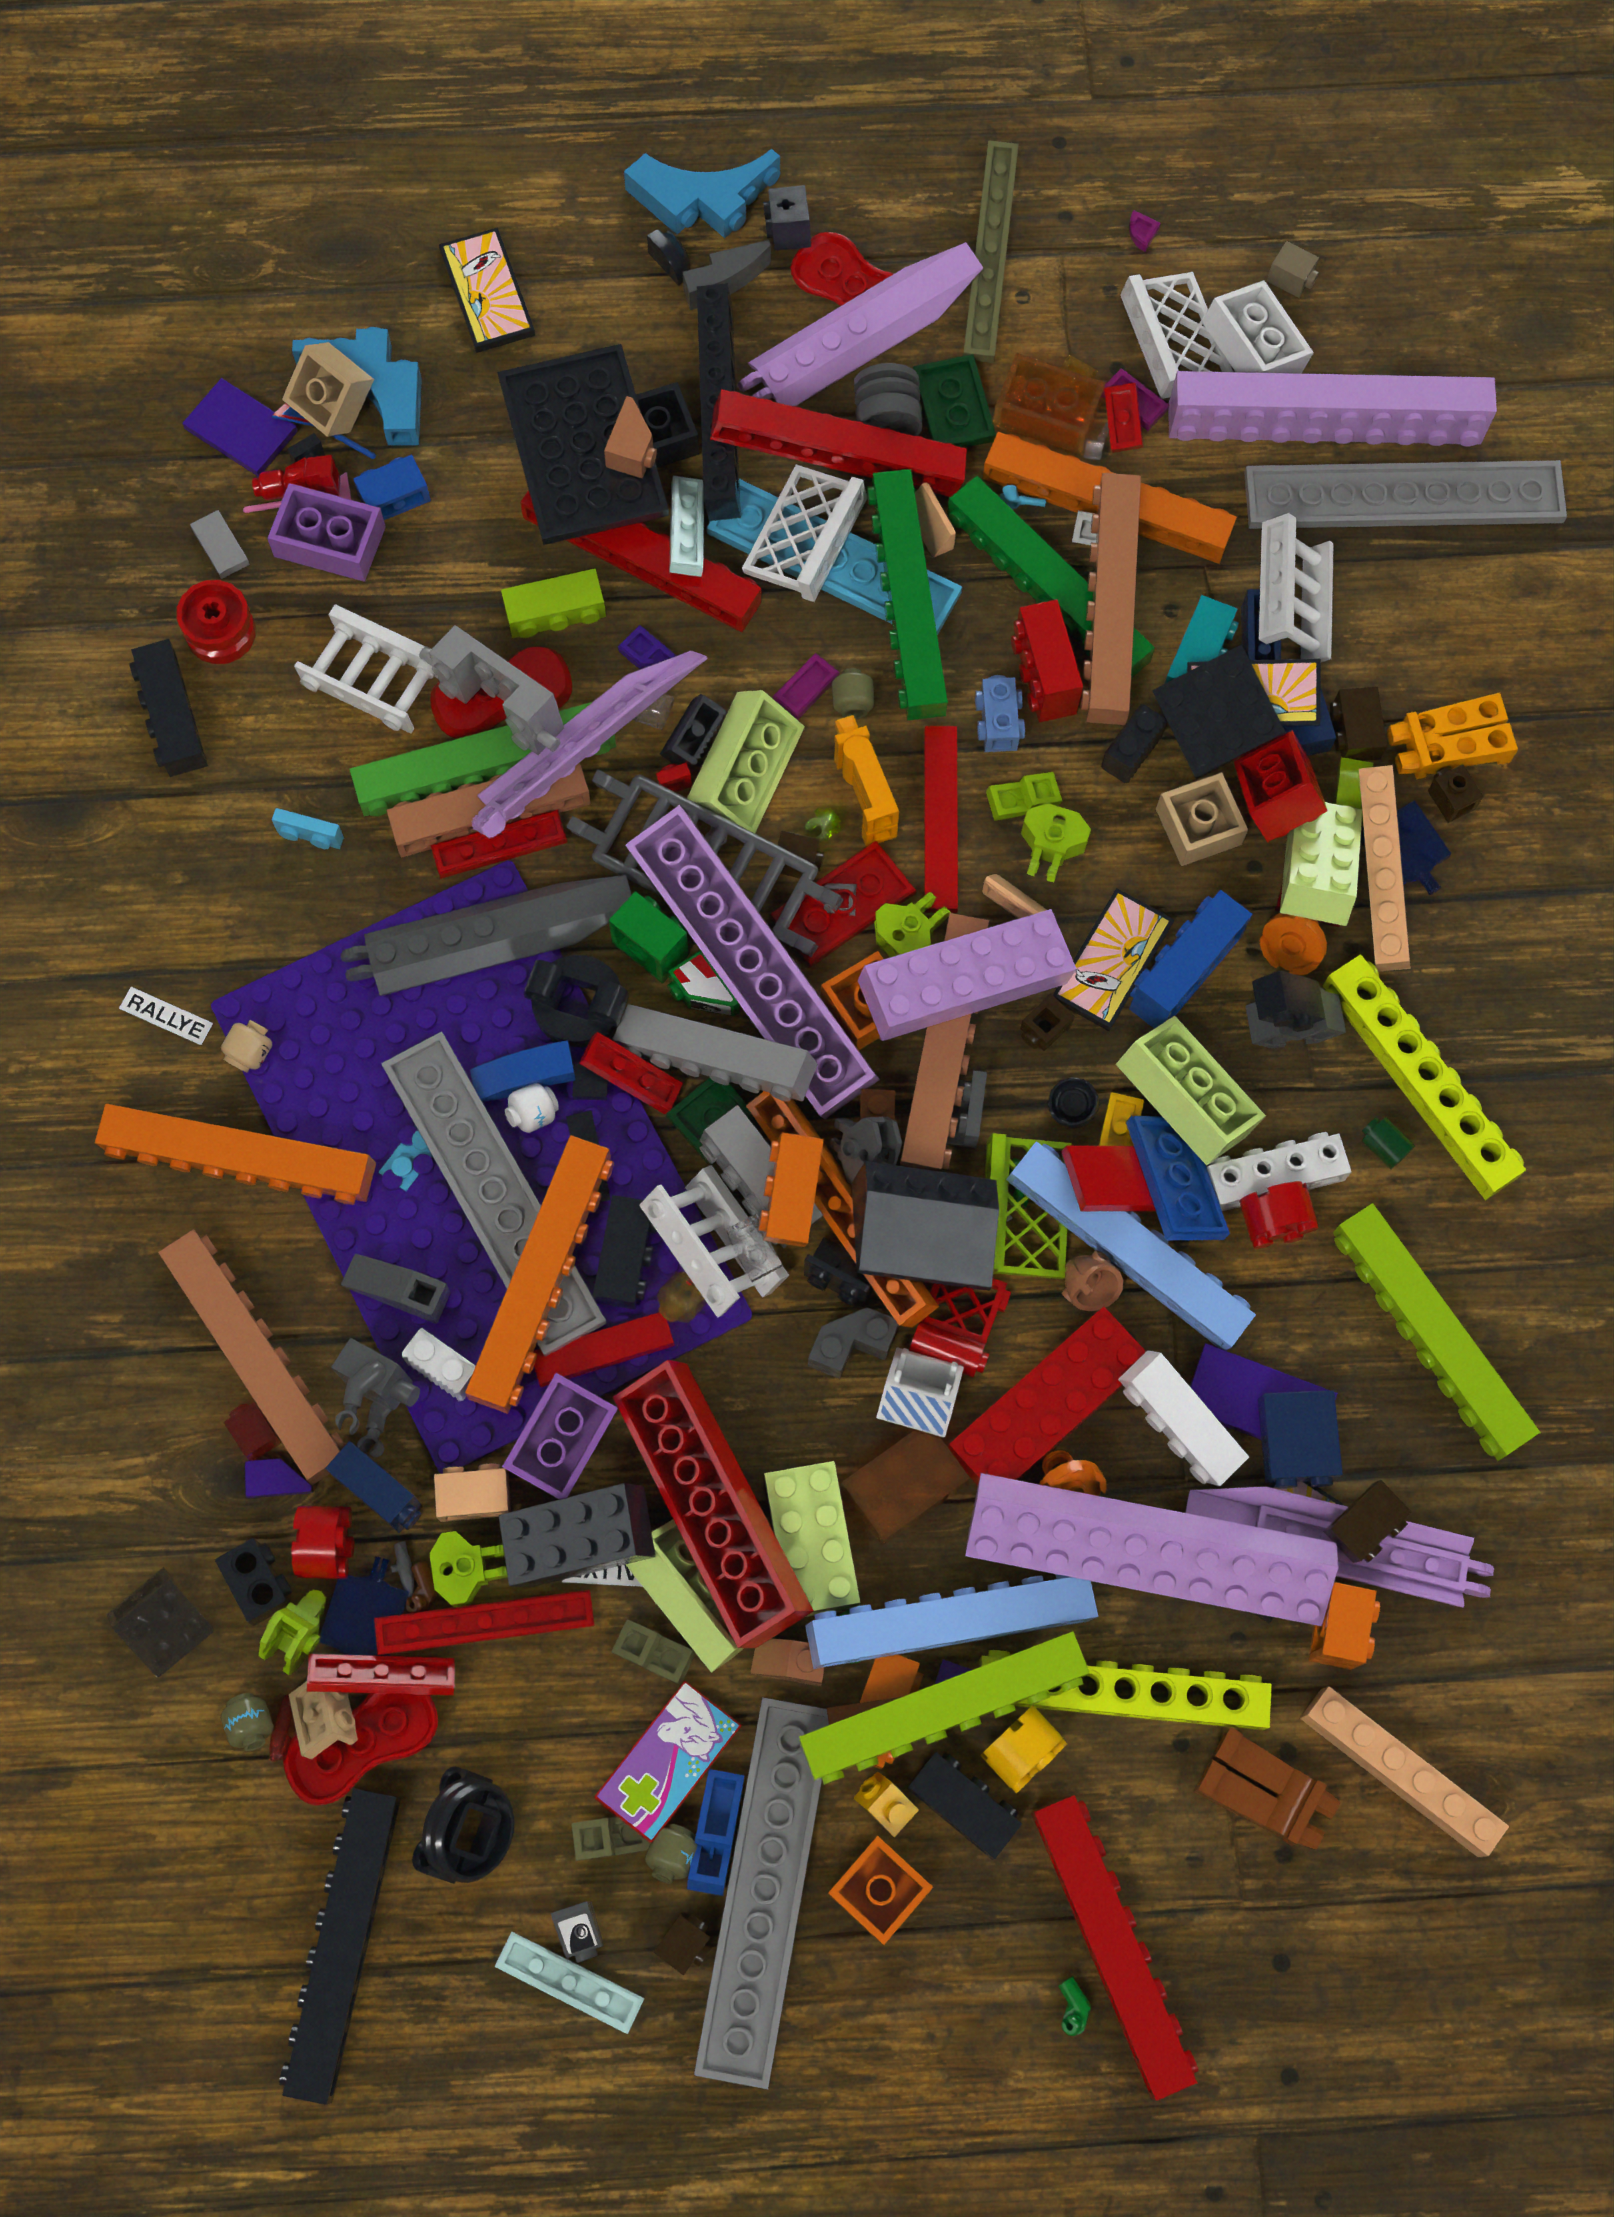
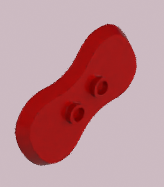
M823 232L811 238V247L800 248L795 254L790 267L793 280L802 290L809 294L829 299L839 306L844 305L895 274L880 270L864 259L851 240L834 232Z
M532 646L518 651L507 660V662L552 692L558 709L569 700L573 687L572 678L565 660L557 651L549 647ZM440 681L434 685L431 691L430 703L435 721L446 735L454 739L491 730L495 725L507 719L502 705L504 701L498 696L495 698L489 696L482 688L466 704L456 697L451 699L446 696L439 688Z
M369 1693L362 1703L352 1711L358 1740L352 1745L337 1740L313 1759L301 1756L296 1734L286 1747L283 1757L286 1778L294 1793L307 1804L314 1806L330 1804L344 1797L365 1773L377 1765L391 1760L407 1758L420 1752L430 1743L438 1727L437 1710L431 1696Z

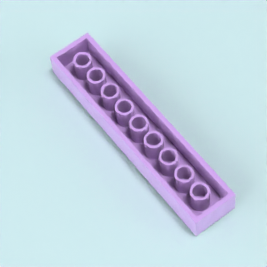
M1177 371L1168 403L1169 438H1178L1183 441L1193 439H1210L1212 441L1234 439L1244 442L1273 440L1277 443L1286 441H1304L1306 443L1333 441L1339 444L1367 442L1368 444L1375 445L1383 442L1398 443L1400 445L1429 443L1433 446L1443 444L1474 446L1482 443L1497 412L1495 378Z
M680 805L626 844L628 850L764 1039L809 1051L818 1065L805 1096L822 1118L827 1119L860 1095L861 1089H868L880 1080Z
M983 1473L980 1474L965 1554L967 1557L1322 1626L1338 1570L1336 1542Z

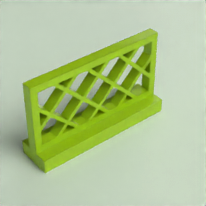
M992 1133L987 1139L985 1178L997 1181L999 1202L993 1275L996 1273L1064 1279L1067 1228L1057 1221L1059 1224L1058 1233L1049 1239L1036 1225L1048 1213L1045 1211L1033 1221L1021 1207L1029 1198L1025 1196L1017 1203L1008 1192L1009 1182L1006 1179L1009 1176V1167L1012 1170L1016 1167L1010 1159L1011 1146L1022 1147L1028 1152L1037 1141L1040 1145L1047 1144L1055 1151H1062L1067 1145L1072 1143L1006 1137V1134ZM1007 1202L1013 1206L1008 1212ZM1015 1210L1029 1225L1017 1236L1006 1226L1007 1217ZM1031 1228L1045 1243L1033 1255L1018 1240ZM1007 1235V1237L1011 1241L1005 1246V1239ZM1057 1238H1058V1249H1057V1247L1052 1243V1242L1055 1241ZM1013 1244L1027 1258L1019 1267L1004 1266L1005 1251ZM1048 1247L1057 1257V1270L1044 1269L1035 1257ZM1030 1262L1034 1268H1026L1025 1266Z

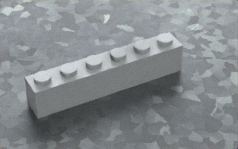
M631 1004L627 1005L612 1039L620 1046L640 1058L650 1060L652 1064L660 1068L669 1069L670 1066L680 1068L683 1073L693 1077H699V1074L710 1076L713 1081L719 1084L729 1085V1082L740 1084L743 1089L752 1093H759L760 1090L770 1092L773 1097L782 1101H790V1098L803 1101L818 1065L807 1050Z

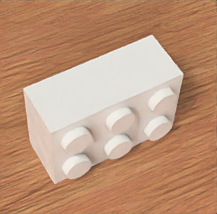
M1264 280L1214 298L1202 321L1235 372L1301 374L1314 353Z

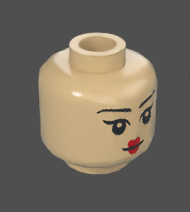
M249 1020L247 1025L235 1023L221 1045V1051L225 1054L223 1060L248 1073L249 1069H259L273 1045L272 1041L265 1036L268 1029L252 1020Z

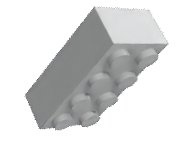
M737 1105L704 1130L700 1142L703 1144L700 1150L711 1164L716 1161L724 1171L721 1177L732 1191L736 1188L745 1199L742 1201V1204L753 1218L756 1216L760 1218L761 1210H768L769 1197L763 1196L766 1176H773L775 1162H769L770 1146ZM815 1204L811 1227L823 1216ZM780 1244L783 1247V1249L786 1246H788L786 1244Z

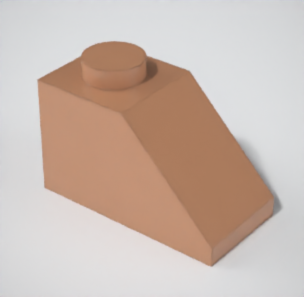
M626 396L604 450L606 467L643 479L647 467L652 468L655 462L657 449L653 448L652 433L634 399Z
M771 1638L755 1648L751 1674L821 1686L825 1667L813 1669L809 1643Z

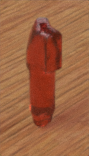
M289 1694L284 1696L280 1704L275 1728L271 1734L269 1755L272 1762L285 1760L291 1741L288 1731L293 1715Z

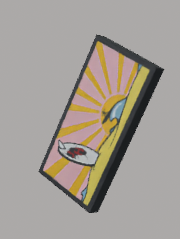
M498 228L439 244L442 259L476 353L535 336V329Z
M1321 658L1250 660L1283 727L1320 726ZM1208 661L1187 662V672Z
M1116 888L1073 960L1077 970L1067 984L1056 988L1053 996L1067 1009L1110 1032L1129 1000L1130 993L1135 988V981L1149 966L1173 925L1174 919Z

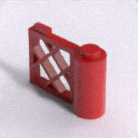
M993 1278L992 1289L997 1290L995 1299L983 1305L980 1304L972 1288L963 1287L948 1293L944 1285L934 1283L930 1294L938 1305L946 1302L953 1317L942 1322L928 1315L920 1321L909 1351L950 1363H958L957 1365L964 1366L962 1374L973 1378L976 1371L983 1374L989 1357L988 1353L983 1352L997 1311L1005 1312L1011 1295L1010 1291L1005 1290L1007 1283ZM940 1290L942 1296L936 1299L938 1291ZM968 1293L975 1308L959 1314L951 1299ZM991 1308L990 1313H989L988 1318H987V1316H986V1314H985L984 1311ZM979 1314L985 1326L982 1335L967 1331L962 1320Z

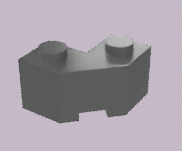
M1320 988L1326 1019L1314 1023L1312 1029L1301 1032L1293 1031V1028L1286 1026L1275 1027L1273 1023L1259 1020L1256 1002L1246 1005L1252 1044L1268 1048L1285 1047L1286 1042L1290 1040L1304 1039L1305 1044H1313L1346 1033L1339 995Z
M868 1307L823 1325L809 1355L808 1367L840 1379L853 1348L886 1360L899 1325L893 1317Z

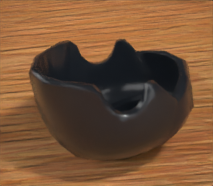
M1071 1077L1060 1080L1051 1089L1048 1109L1052 1118L1058 1124L1076 1129L1087 1126L1096 1117L1099 1110V1097L1090 1082Z

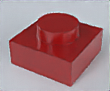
M687 763L680 765L670 764L663 767L660 772L655 773L656 783L674 792L692 787L691 773Z

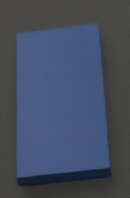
M1131 1116L1126 1121V1125L1165 1239L1224 1240L1230 1232L1205 1163L1162 1116Z

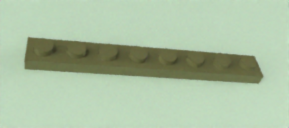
M989 140L975 256L983 266V269L973 279L971 285L963 356L974 354L975 361L994 363L1019 144Z

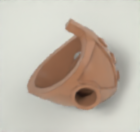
M1095 1250L1092 1255L1077 1256L1066 1263V1288L1063 1290L1062 1295L1080 1310L1096 1311L1100 1310L1103 1306L1105 1308L1110 1306L1119 1298L1123 1290L1124 1280L1119 1270L1110 1263L1111 1260L1103 1252Z

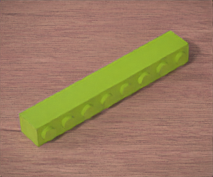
M1373 1203L1341 1223L1333 1232L1336 1246L1341 1253L1349 1255L1355 1263V1271L1358 1277L1364 1283H1369L1376 1292L1375 1298L1379 1306L1384 1311H1389L1397 1321L1396 1328L1405 1340H1410L1418 1350L1416 1354L1422 1365L1427 1369H1432L1439 1379L1437 1383L1443 1394L1448 1398H1453L1460 1408L1458 1412L1464 1423L1469 1427H1474L1481 1437L1479 1441L1485 1452L1490 1456H1495L1497 1461H1499L1541 1433Z
M1072 1631L799 1737V1741L813 1780L822 1779L823 1784L826 1785L844 1778L842 1770L856 1765L859 1772L879 1764L878 1756L891 1752L892 1757L896 1758L913 1751L911 1744L922 1739L926 1740L927 1745L948 1737L946 1730L958 1725L962 1732L982 1724L980 1717L993 1712L995 1718H999L1016 1711L1014 1704L1027 1699L1029 1705L1048 1699L1050 1698L1048 1691L1061 1686L1063 1692L1079 1687L1084 1684L1082 1677L1087 1676L1090 1672L1075 1634Z

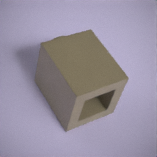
M1286 241L1271 265L1267 282L1300 298L1305 288L1311 289L1319 275V272L1315 270L1319 257Z

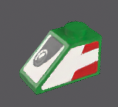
M701 950L668 971L670 982L667 984L668 990L677 1002L682 999L687 1008L729 1016H736L740 1013V1004Z

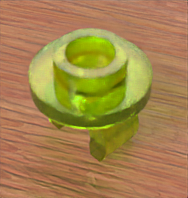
M818 807L814 811L817 818H812L805 824V828L810 831L815 829L817 825L821 826L822 832L817 837V839H820V843L828 841L832 833L837 835L841 831L839 826L840 818L828 807L825 810Z

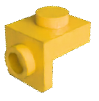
M879 1772L865 1780L859 1792L854 1796V1800L866 1809L893 1837L919 1811L889 1779Z

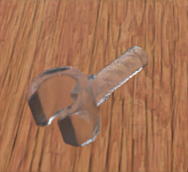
M1108 422L1103 427L1097 441L1087 439L1084 458L1092 460L1101 459L1103 446L1109 434Z

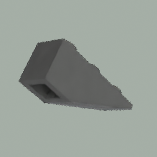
M359 1254L354 1255L341 1283V1286L435 1324L438 1323L451 1294L447 1284L411 1269Z

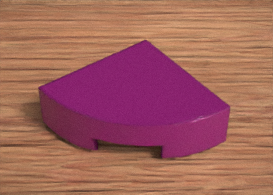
M1133 210L1129 223V234L1134 244L1146 252L1159 231L1161 223Z

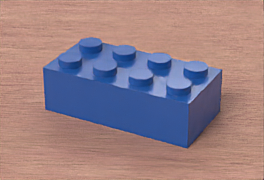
M1222 890L1213 899L1207 896L1196 910L1198 914L1192 922L1187 920L1175 935L1177 938L1171 946L1166 944L1156 956L1155 961L1157 962L1149 971L1146 968L1134 983L1135 988L1130 993L1133 1000L1129 1010L1154 1029L1178 1014L1245 932L1253 914Z

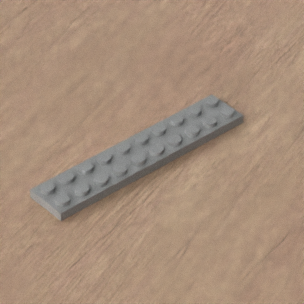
M1560 460L1246 466L1244 472L1249 529L1262 528V522L1287 513L1296 517V528L1564 523L1567 518Z
M441 1031L381 1064L505 1287L508 1288L541 1205ZM575 1265L569 1277L563 1276L559 1288L563 1289L562 1297L556 1309L551 1307L546 1319L550 1321L546 1337L543 1341H537L544 1356L606 1324L604 1316Z
M762 1697L694 2072L695 2076L768 2089L822 1781V1779L813 1780L799 1737L828 1726L827 1709Z

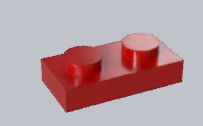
M1136 383L1104 388L1112 453L1144 448Z

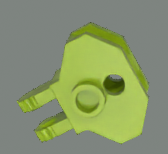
M1049 803L1027 810L1021 835L1032 849V859L1027 871L1028 875L1034 876L1037 873L1040 859L1048 861L1052 865L1049 866L1046 875L1047 881L1054 883L1059 866L1063 865L1064 860L1084 854L1091 829L1080 813ZM1062 816L1065 820L1058 819L1055 817Z
M930 892L915 905L912 902L907 906L885 903L875 912L876 944L890 958L930 946L933 931L949 917L951 912L946 907H943L928 919L923 913L936 900V897Z
M456 1531L441 1533L430 1552L434 1590L454 1608L470 1606L481 1586L488 1585V1581L508 1577L506 1566L486 1570L485 1559L505 1556L503 1545L482 1548L480 1545L472 1546ZM453 1567L452 1573L444 1576L445 1569Z
M309 1590V1593H306V1596L301 1599L297 1606L290 1602L286 1608L278 1610L273 1614L260 1640L259 1657L266 1660L272 1657L277 1649H280L286 1653L284 1657L286 1665L283 1667V1672L290 1675L298 1670L306 1656L312 1654L321 1639L318 1632L320 1618L323 1617L324 1605L326 1604V1597L322 1590Z

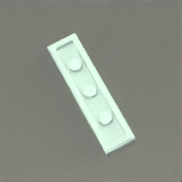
M673 476L671 482L669 572L701 577L703 572L704 544L703 480Z
M511 1932L495 1965L496 1968L626 2034L629 2033L645 1999L515 1932Z

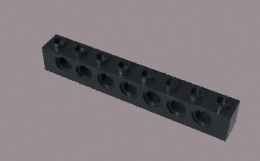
M728 283L697 286L704 502L709 521L741 518L738 446L710 440L714 406L721 389L736 391L733 306Z

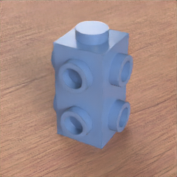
M994 675L988 679H982L981 691H975L976 711H982V721L977 723L978 740H984L985 752L1017 751L1019 739L1025 738L1024 719H1018V709H1022V690L1016 689L1015 677L1006 678L1003 675Z

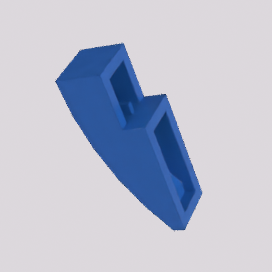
M568 1040L523 1050L470 1069L473 1087L482 1102L507 1098L512 1092L534 1083L548 1086L576 1080Z
M712 1769L708 1771L695 1837V1843L698 1846L690 1865L687 1883L688 1890L720 1896L724 1894L745 1775Z

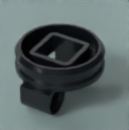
M570 955L557 959L552 963L536 960L523 992L524 997L531 1000L535 1020L543 1033L555 1042L568 1040L569 1047L588 1046L592 1035L596 1032L608 1037L616 1027L618 1028L629 998L628 991L621 986L618 977L608 965L596 958L585 955ZM567 983L596 991L588 1010V1020L557 1011Z
M456 1766L450 1767L445 1771L439 1784L440 1793L433 1801L426 1815L422 1840L417 1844L413 1852L412 1863L417 1871L453 1884L456 1881L470 1883L484 1878L501 1863L508 1852L513 1838L514 1813L507 1794L499 1786L493 1784L492 1779ZM472 1808L483 1812V1816L471 1849L467 1852L456 1848L455 1844L468 1809Z

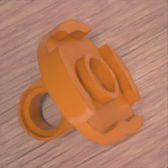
M1278 913L1270 918L1263 928V935L1259 943L1263 956L1271 966L1276 969L1280 966L1295 975H1307L1314 971L1325 957L1327 951L1325 934L1317 920Z
M1063 1450L1051 1452L1044 1458L1042 1468L1045 1477L1040 1481L1039 1485L1099 1496L1101 1491L1104 1494L1106 1493V1479L1095 1463L1087 1460H1073L1072 1456ZM1064 1463L1051 1470L1056 1464Z

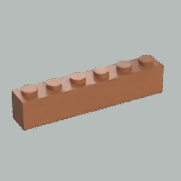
M580 762L575 766V770L570 775L558 779L550 786V790L544 796L532 800L525 806V810L521 815L509 819L505 824L558 809L559 813L590 805L589 790ZM502 775L494 776L488 782L477 785L473 783L464 784L457 790L445 794L441 792L432 793L420 801L400 802L393 808L387 809L400 857L430 850V845L478 832L473 829L471 821L486 805L477 795Z

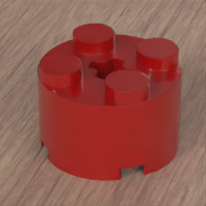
M1301 1181L1268 1187V1192L1261 1194L1259 1198L1256 1191L1239 1201L1254 1249L1268 1247L1274 1244L1273 1240L1283 1238L1285 1244L1296 1242L1304 1238L1303 1234L1319 1229L1306 1183L1302 1184Z
M298 1506L293 1522V1529L298 1530L296 1541H292L291 1548L292 1567L297 1578L341 1579L348 1577V1558H353L355 1547L354 1537L348 1536V1528H351L352 1525L351 1507Z

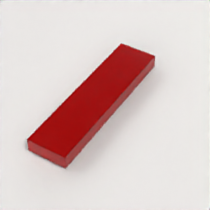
M558 809L507 823L505 824L504 831L500 834L498 833L493 838H488L486 835L476 832L430 846L440 879L565 844L567 843V838Z
M661 1311L584 1335L547 1356H544L541 1349L535 1350L533 1353L537 1354L534 1368L540 1387H545L550 1384L555 1373L570 1379L675 1346L665 1312Z
M308 1654L307 1692L454 1695L455 1658Z

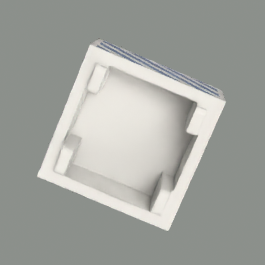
M896 1347L876 1418L945 1437L964 1366L957 1365L958 1363L955 1362L950 1363L911 1352L906 1348L900 1349Z

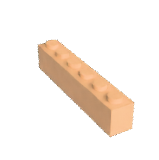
M1393 765L1359 769L1375 966L1378 972L1411 969Z
M1328 1686L1321 1689L1300 1717L1307 1725L1475 1856H1489L1509 1828L1505 1822Z

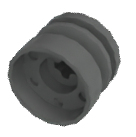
M881 363L860 371L854 378L855 404L857 406L856 421L917 436L922 430L921 405L919 404L920 381L916 371L906 365L896 363Z

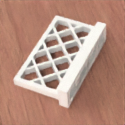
M1193 272L1142 280L1140 274L1128 277L1120 296L1161 399L1170 398L1180 364L1195 372H1212L1204 368L1207 360L1218 364L1222 372H1233L1230 363L1202 323L1208 308ZM1187 283L1191 293L1189 298L1173 290L1174 286ZM1155 289L1165 296L1159 302L1150 297L1147 290ZM1168 297L1184 305L1180 313L1164 305ZM1187 307L1199 314L1201 318L1199 324L1183 315ZM1159 312L1175 320L1171 328L1159 322L1157 317ZM1178 323L1194 331L1191 339L1174 331ZM1197 333L1209 339L1211 343L1210 350L1193 341ZM1169 338L1185 346L1182 354L1169 348L1167 343ZM1188 349L1205 357L1201 365L1185 357Z
M795 465L742 567L743 573L801 592L803 599L815 602L867 500L864 481L855 477H851L850 481H846ZM800 477L812 480L815 485L799 493L795 487ZM831 488L842 490L838 498L826 502L822 493ZM818 494L822 504L805 510L801 500ZM797 502L801 512L784 519L782 514L784 507ZM826 511L829 517L827 522L813 528L809 518ZM805 520L809 530L792 536L788 526ZM784 528L788 538L771 545L768 539L770 534ZM813 537L815 542L813 549L799 554L795 544ZM792 546L796 556L778 563L774 552ZM771 554L774 565L764 569L754 566L757 559ZM796 564L800 565L802 570L797 580L784 576L782 570Z

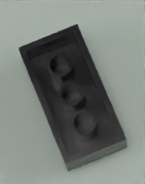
M678 382L636 394L641 414L652 433L653 448L657 449L655 459L657 468L699 455L698 433Z
M623 1483L499 1515L509 1586L531 1588L656 1557L645 1489L641 1485Z

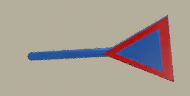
M287 403L272 415V418L314 426ZM341 434L332 436L365 456L375 459V453Z

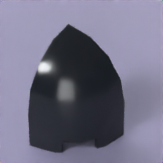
M655 230L647 235L648 253L674 282L680 286L683 283V272L690 270L689 256L682 243L671 231L668 230L667 233H662L660 230Z

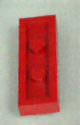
M599 1032L592 1035L579 1062L582 1066L664 1115L672 1109L683 1085L679 1080Z

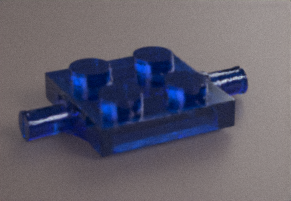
M1413 801L1397 810L1403 885L1407 882L1420 880L1428 895H1432L1440 890L1441 886H1439L1430 872L1436 865L1448 859L1451 852L1418 804ZM1362 831L1360 842L1365 848L1364 831Z
M375 1556L369 1577L348 1575L347 1578L337 1580L319 1644L336 1648L344 1655L391 1656V1654L378 1655L374 1618L402 1615L409 1591L391 1587L383 1581L390 1560L383 1558L378 1572L381 1557Z

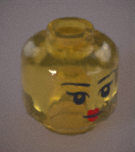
M683 1271L675 1272L657 1293V1301L660 1304L659 1312L670 1322L689 1323L707 1304L687 1273Z

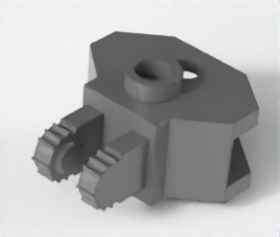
M840 1117L835 1120L834 1126L843 1132V1137L831 1138L829 1147L838 1152L837 1158L842 1161L847 1183L852 1185V1181L865 1161L890 1165L897 1164L902 1141L898 1124L895 1120L889 1117L862 1118L857 1123ZM889 1152V1158L885 1159V1156Z

